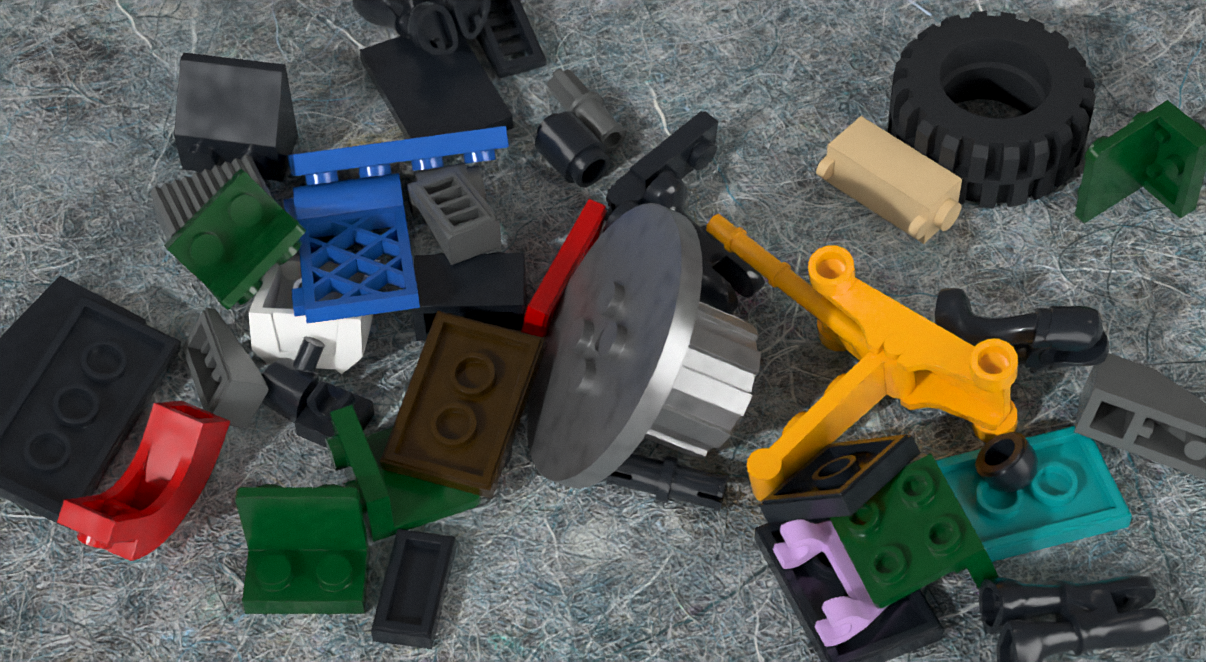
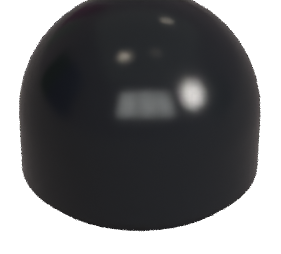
M1008 432L994 437L982 447L976 458L975 467L979 475L991 488L1003 493H1014L1017 490H1023L1033 481L1038 469V459L1035 450L1022 434Z

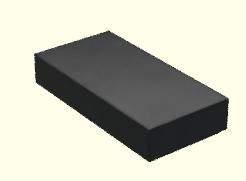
M397 529L371 628L373 641L425 649L433 648L457 549L455 536Z

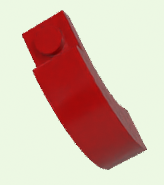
M184 401L154 403L138 451L121 478L101 494L64 500L57 523L77 531V539L80 542L107 550L129 561H134L148 555L169 538L199 498L219 457L230 420Z

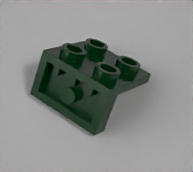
M240 168L164 246L209 289L222 306L229 310L236 302L239 305H243L254 297L263 284L260 278L275 263L279 266L283 265L297 253L302 245L300 238L306 232V229Z
M931 453L904 467L851 516L829 518L871 600L878 609L896 602L952 571H955L957 575L967 569L978 589L985 578L999 577L985 547Z
M263 484L258 487H240L237 489L235 501L248 547L242 596L245 614H365L370 550L359 490L357 488L343 487L336 484H324L318 487H282L275 484Z

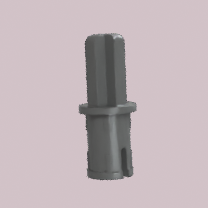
M562 69L555 70L552 73L553 77L547 82V88L566 111L573 112L606 146V153L619 147L625 139V129L603 107L604 100L599 93L590 92L570 69L564 71Z

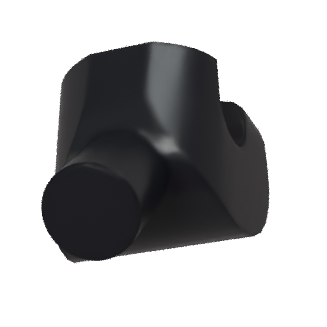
M305 336L295 360L280 358L269 365L262 374L268 387V393L262 403L294 423L306 407L307 398L318 384V374L314 371L325 344L318 339Z

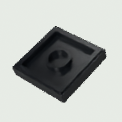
M907 434L830 443L765 497L759 506L768 523L851 516L921 452L913 436Z

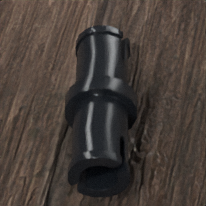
M634 453L606 478L607 485H617L654 494L658 502L668 504L671 498L712 508L718 512L721 510L726 491L725 487L728 481L727 474L721 475L679 465L678 458L666 456L665 461Z

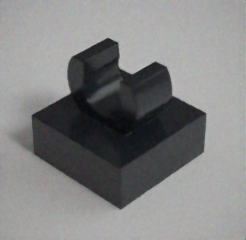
M320 380L307 398L306 407L294 422L297 436L327 448L325 438L334 435L330 412L353 405L364 431L375 415L373 401Z

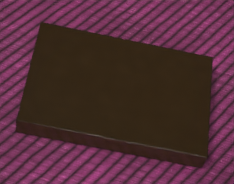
M437 311L381 456L380 464L382 469L492 499L547 347L545 338Z

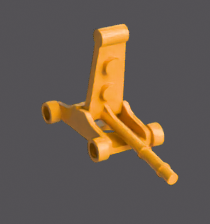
M716 214L709 220L706 231L722 243L727 252L736 254L768 280L769 285L773 288L778 287L817 318L818 336L826 348L833 351L847 350L859 360L850 371L836 377L825 390L823 397L807 412L801 411L796 414L784 427L782 436L770 448L757 449L750 454L746 465L752 491L756 499L762 502L765 497L826 445L833 443L886 395L900 399V404L909 410L935 408L972 422V429L975 435L986 443L1000 434L1016 431L1017 408L1011 400V385L1015 382L1018 375V355L1014 347L1008 342L1000 339H987L974 347L855 277L854 260L845 248L837 245H827L817 249L811 255L808 261L810 285L792 271L791 266L787 262H781L751 239L742 227L737 228L721 214Z

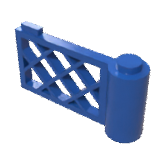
M399 173L293 187V198L284 199V209L306 229V232L300 238L302 245L299 249L302 287L291 289L294 317L305 315L306 322L309 324L420 308ZM392 227L382 235L371 232L374 229ZM331 235L336 236L327 243L314 239ZM354 243L364 246L356 254L346 251ZM382 254L394 257L385 265L374 261ZM327 262L339 265L330 273L319 269ZM358 272L369 276L360 284L348 280ZM387 283L402 288V290L388 292L378 291ZM332 291L343 295L339 299L319 301Z

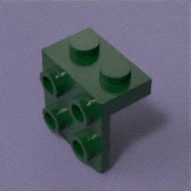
M1166 100L1149 112L1142 111L1130 120L1127 126L1111 136L1098 138L1091 144L1085 154L1086 162L1081 185L1077 192L1078 201L1075 216L1082 223H1086L1143 187L1180 219L1196 209L1206 172V129L1200 123L1193 121L1169 100Z
M353 405L330 412L334 435L325 438L328 453L335 471L344 469L349 481L343 483V487H354L359 490L363 517L373 542L395 535L397 529L410 530L473 509L479 505L481 501L480 495L383 470L380 459L393 427L365 436Z

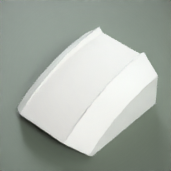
M294 255L289 261L280 266L275 263L264 274L262 278L263 284L256 293L249 310L252 351L268 365H271L280 358L295 360L305 336L318 339L325 344L316 368L336 369L340 374H343L363 357L373 314L307 324L305 315L294 317L291 289L302 287L300 255ZM327 262L319 269L330 273L339 265ZM358 272L348 280L360 284L369 276ZM332 291L319 301L339 299L343 295Z

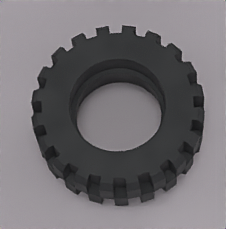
M987 11L972 12L970 17L962 19L959 14L941 21L940 27L933 24L919 33L917 39H913L901 52V59L896 63L888 116V133L962 179L959 195L960 204L964 205L965 200L979 202V207L994 208L996 203L1004 202L1007 203L1008 207L1022 205L1026 203L1027 197L1030 196L1037 200L1053 192L1054 186L1059 187L1063 185L1073 175L1074 168L1081 162L1096 98L1094 94V78L1092 72L1086 67L1087 62L1076 47L1069 49V41L1066 37L1056 30L1052 33L1044 30V24L1031 18L1028 22L1016 19V14L1001 12V16H988ZM975 99L994 100L1008 104L1024 113V115L1004 119L987 118L970 113L956 104Z

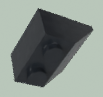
M183 52L180 59L174 137L182 170L202 173L204 169L212 170L215 165L221 167L224 162L232 163L235 158L241 160L246 154L252 157L263 180L283 182L288 167L287 156L292 155L298 139L285 64Z

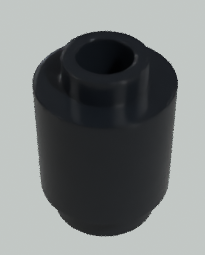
M573 112L553 113L547 116L538 126L535 139L536 150L568 183H576L579 187L585 188L596 183L606 173L610 165V158L606 154V146Z

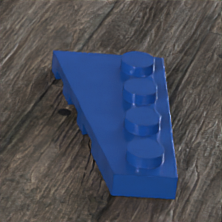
M506 126L293 154L288 155L287 159L290 176L305 175L306 184L314 185L339 181L337 170L358 168L360 178L392 174L390 163L411 161L412 171L444 167L443 156L462 153L465 164L496 160L495 149L507 148L509 145Z

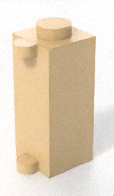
M862 116L856 119L827 145V156L820 161L816 169V174L923 244L940 229L942 231L948 230L954 224L961 211L959 195L962 179Z

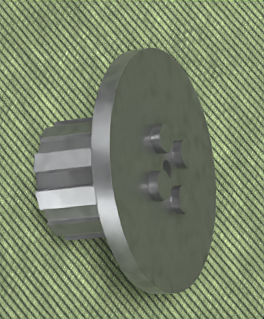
M654 203L634 207L619 217L598 238L568 283L545 335L547 347L530 392L527 434L530 454L537 470L549 480L577 489L595 485L618 469L643 438L694 458L706 457L707 451L712 448L719 449L731 436V430L739 417L744 416L753 396L750 393L755 376L759 373L761 352L757 351L756 343L759 335L754 325L699 302L702 285L700 241L693 224L684 215Z

